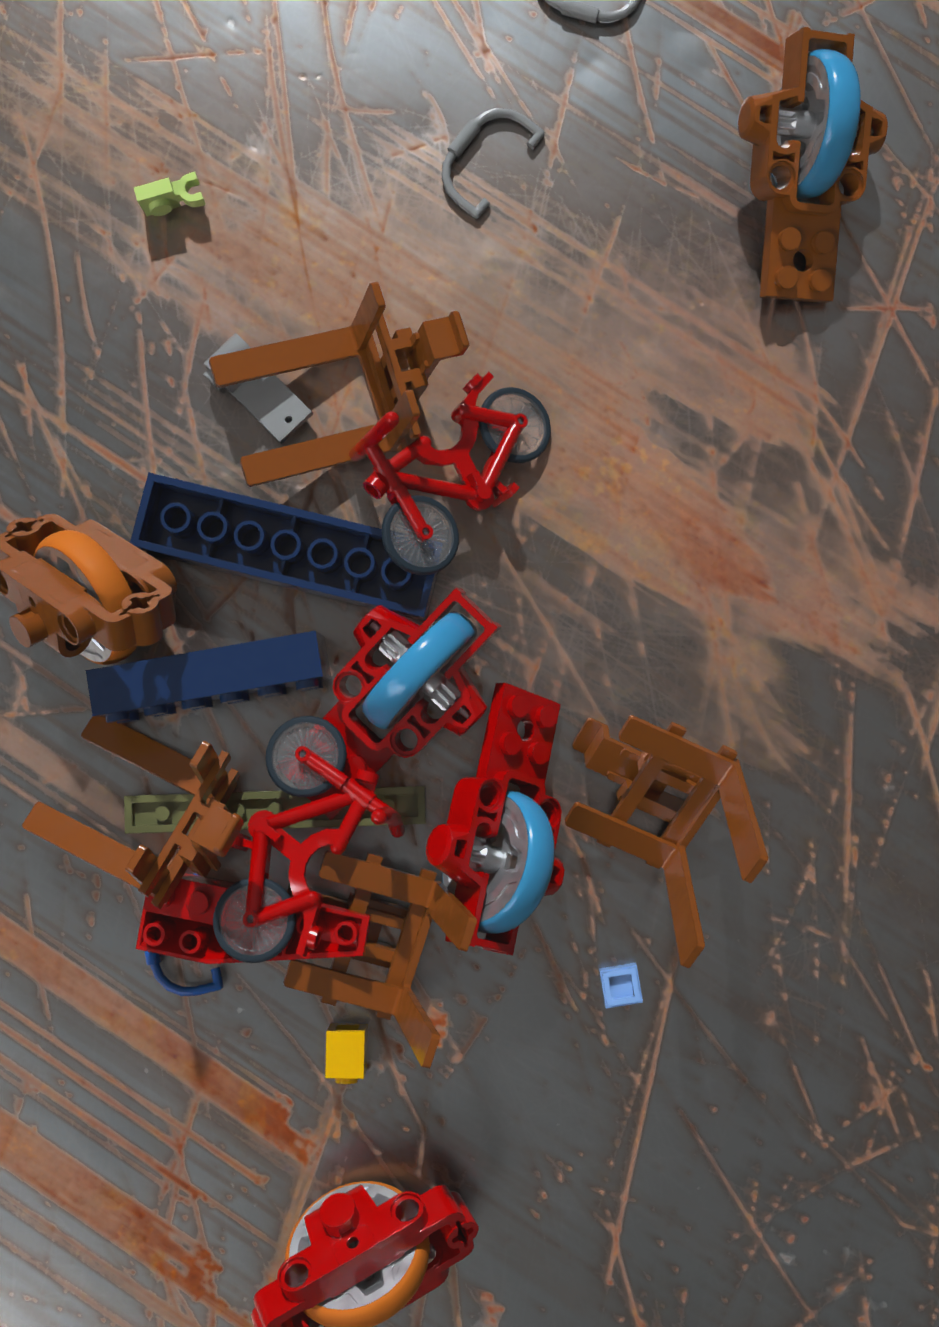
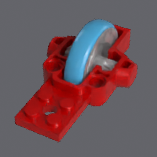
M455 588L421 625L406 619L382 605L369 611L357 624L353 634L361 649L333 680V692L339 701L322 718L334 725L344 739L347 758L343 773L348 777L355 779L357 769L376 774L394 754L403 758L414 756L424 749L443 728L461 736L485 713L487 706L464 666L502 626L491 620L466 596V592L462 588ZM457 602L484 627V632L476 640L477 629L467 616L456 611L447 614ZM398 631L408 634L410 637L406 640ZM378 648L394 664L392 667L388 663L378 666L373 662V654ZM350 675L356 676L361 681L362 688L357 696L352 695L347 690L346 681ZM454 678L458 686V689L449 681V679ZM425 695L442 711H446L439 719L429 717L427 713L429 702L423 698ZM362 703L365 717L380 729L390 728L399 721L383 739H380L356 716V709ZM316 725L277 767L298 789L302 790L318 787L326 782V780L296 759L295 751L298 747L305 746L321 758L333 756L338 760L339 757L337 742L333 735L326 728ZM403 729H410L416 734L417 745L415 748H408L401 742L400 735ZM332 786L322 794L307 798L312 802L341 791ZM344 807L327 812L325 815L332 820Z
M508 683L495 684L476 777H464L456 784L447 824L438 825L430 833L426 845V856L430 864L442 871V883L477 918L469 946L482 947L483 950L513 956L519 925L531 916L544 896L553 895L559 890L563 883L565 870L561 860L555 856L562 816L561 806L555 798L545 795V780L561 704ZM520 721L523 722L525 727L522 739L517 732ZM508 782L518 785L520 792L507 790ZM477 933H486L485 939L478 938ZM445 936V941L451 942V940L447 936Z

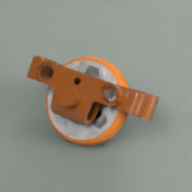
M46 514L35 519L20 518L8 524L6 532L0 534V593L16 604L18 613L10 617L9 623L14 636L24 647L29 648L43 641L64 657L71 658L81 654L93 663L110 665L129 657L137 646H148L157 643L163 637V630L175 623L176 615L173 594L177 591V583L170 569L159 560L98 522L89 519L75 526L59 515Z

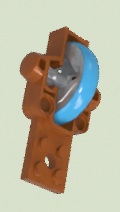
M803 27L793 33L785 41L781 90L748 96L741 106L738 117V133L741 139L753 144L750 188L758 200L767 201L760 297L821 303L833 302L841 206L856 201L863 195L867 180L868 157L881 149L886 139L888 128L886 115L861 100L859 78L852 63L855 34L848 33L844 35L811 30L809 27ZM771 174H772L773 180H774V182H775V184H776V186H777L776 188L772 185V182H771V179H770V175H771ZM839 181L842 183L844 188L843 194L839 189ZM818 197L820 203H802L799 202L797 199H810ZM797 251L801 252L806 258V266L802 272L798 271L793 264V258Z

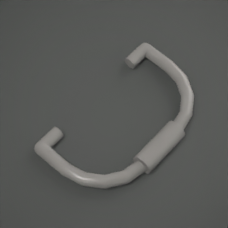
M561 0L544 1L548 5L560 10L562 15L596 24V21L613 22L626 18L637 9L641 0H631L625 7L613 12H601L599 8L571 0H564V2Z
M495 108L483 112L475 120H469L447 148L449 152L442 165V181L446 193L460 208L475 219H478L490 205V202L483 198L477 207H474L465 200L453 186L451 166L455 158L460 157L479 133L480 127L485 122L495 118L512 119L534 135L527 142V146L533 150L544 137L545 132L528 117L513 109Z

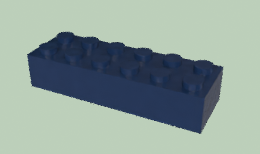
M317 631L85 670L92 716L106 717L107 723L117 722V724L140 720V713H144V716L154 717L177 714L176 707L182 706V710L191 709V711L213 708V701L220 700V703H228V705L250 701L249 694L258 693V697L264 696L265 698L287 695L286 688L296 687V690H301V692L323 689V682L332 680L325 637Z

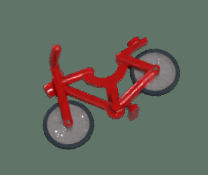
M490 372L483 377L476 373L463 387V390L467 393L466 397L451 414V419L461 426L460 438L452 448L437 450L432 447V441L428 436H421L391 459H387L379 443L398 425L400 420L396 412L389 411L350 450L349 456L351 460L358 462L367 455L374 466L372 468L374 472L363 482L366 492L376 499H381L386 493L392 505L383 520L382 541L387 554L397 566L416 575L435 574L451 563L459 545L457 524L449 510L440 502L430 497L411 496L408 489L464 500L475 511L486 510L491 505L495 508L518 491L520 487L515 482L506 487L498 480L506 462L526 463L536 459L546 449L551 435V425L547 411L534 395L523 389L507 387L490 394L481 407L476 406L479 393L494 377ZM478 428L485 444L492 451L481 473L476 469L469 455L475 444ZM415 459L424 465L443 467L453 464L461 479V484L399 471Z
M301 716L282 724L272 735L266 749L267 771L278 788L293 796H316L326 792L332 786H335L341 792L277 814L267 810L258 811L251 816L248 822V831L253 837V841H251V837L239 833L231 846L244 852L252 849L249 878L236 882L222 894L215 907L213 928L221 948L232 958L241 962L260 963L270 960L281 953L293 936L296 926V915L303 913L304 927L295 954L307 956L308 949L314 951L317 949L322 936V927L316 926L323 903V896L321 893L312 891L308 887L305 877L307 864L314 853L326 846H330L333 854H342L365 811L369 810L372 813L371 820L374 824L382 825L387 823L393 837L400 838L405 833L401 815L377 798V794H375L380 775L357 769L354 779L343 773L347 758L344 739L334 725L322 718ZM350 805L339 829H324L310 835L302 843L282 829ZM272 846L290 860L288 872L293 897H290L286 890L278 883L269 880Z

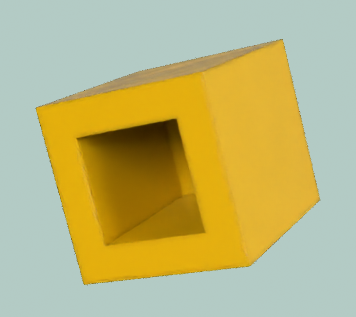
M330 1023L326 1031L325 1078H335V1083L354 1084L358 1082V1079H364L367 1071L368 1024Z

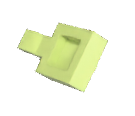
M195 172L188 173L180 180L173 182L168 177L134 187L137 202L146 216L166 215L172 209L181 207L180 201H183L190 207L206 205L201 192L188 194L191 187L200 185Z

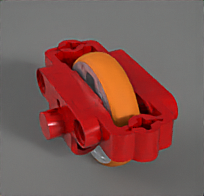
M360 1181L339 1186L313 1202L295 1224L287 1243L285 1262H283L278 1270L277 1279L261 1288L254 1295L253 1302L255 1308L251 1313L253 1326L318 1327L323 1325L324 1327H373L444 1283L448 1277L449 1267L461 1261L473 1251V1239L479 1231V1226L458 1192H450L446 1185L435 1186L421 1195L413 1191L402 1192L393 1186L375 1181Z

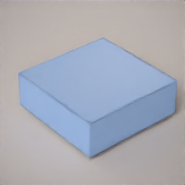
M636 963L599 968L606 1009L643 1003Z

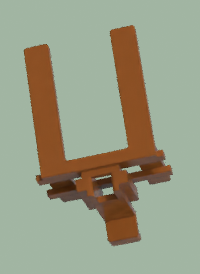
M377 281L369 284L351 326L213 356L209 359V365L216 386L221 388L357 357L360 360L378 420L389 411L396 412L400 419L398 425L379 443V446L384 454L397 450L399 453L408 446L405 439L408 433L411 440L418 438L421 434L417 419L420 417L417 401L429 385L427 380L440 360L463 355L469 347V341L458 311H452L448 317L423 322L419 330L413 334L410 327L396 330L391 339L383 315L386 305ZM375 329L383 351L381 359L372 335ZM410 367V370L401 372V369ZM374 425L243 456L240 459V464L246 484L249 487L353 462L349 456L350 450Z
M634 715L629 716L618 735L619 740L622 742H619L610 737L608 725L593 718H588L573 741L572 747L584 753L586 768L600 773L609 780L621 785L617 790V800L620 802L611 816L580 802H575L565 817V825L595 838L599 844L609 848L611 846L645 860L646 864L657 869L662 867L664 869L680 965L689 969L703 951L705 942L686 848L720 798L742 880L752 883L768 861L767 851L739 760L736 759L737 752L722 745L719 751L715 753L682 738L686 733V728L677 723L671 722L665 730ZM667 785L688 794L686 800L665 792L664 790ZM636 808L669 823L661 837L627 823Z
M92 716L81 733V737L84 740L194 795L159 856L156 857L148 847L142 844L134 851L42 802H37L22 824L26 831L137 888L146 897H149V895L154 897L151 903L161 909L164 903L167 904L188 867L192 872L204 878L207 877L211 868L219 871L221 863L217 857L226 856L244 825L240 815L230 813L226 807L228 799L237 786L240 774L233 768L227 774L225 768L231 760L230 754L222 750L218 756L212 744L206 741L201 743L193 758L190 759L121 723H107L106 717ZM198 817L189 834L186 835L195 818ZM179 848V850H178L177 854L175 855L173 861H172L171 864L167 867V865L169 864V862H170V860L172 859L173 855L175 854L176 850Z
M327 850L320 865L319 876L323 879L355 887L356 890L355 893L350 892L348 901L322 894L323 903L372 916L365 955L333 958L330 968L301 960H290L283 980L284 986L321 996L320 1001L322 1003L336 1006L337 1001L376 1010L375 1016L391 1020V1016H395L420 1066L430 1069L440 1035L412 991V981L432 919L458 950L467 952L477 918L441 881L435 880L437 873L421 868L420 874L417 876L382 866L383 857L367 852L364 861L343 854L335 855L330 850ZM289 884L287 893L289 895H292L291 887ZM373 892L408 902L410 905L407 908L371 898V894ZM382 925L401 930L397 946L377 941ZM351 958L389 968L385 983L346 973Z

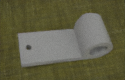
M235 333L211 357L250 349L251 347ZM209 357L203 363L208 369L203 375L216 389L220 390L221 388H218L215 384L209 365L211 357ZM276 375L225 386L281 444L313 415L312 411Z

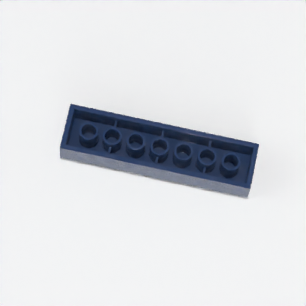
M148 472L130 540L131 544L147 554L372 609L382 605L401 616L421 621L427 619L438 572L431 575H416L397 566L385 550L382 541V529ZM390 531L391 541L396 552L406 562L418 567H432L441 562L444 551L441 543L426 540L419 546H413L408 540V535Z

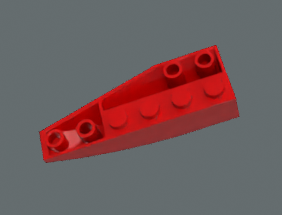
M185 873L167 904L164 903L161 909L151 903L154 897L150 895L149 897L145 896L136 949L204 964L240 963L241 961L232 958L221 948L213 928V916L217 902L222 894L235 883ZM247 886L237 891L225 905L222 914V930L226 940L235 950L245 955L255 956L270 951L281 941L287 928L288 918L259 929L246 927L243 923V915L246 908ZM267 891L266 906L283 901L275 891ZM322 903L316 926L322 927V936L315 951L308 949L307 956L295 954L304 927L303 913L296 915L295 930L286 948L277 956L267 961L364 956L372 916Z

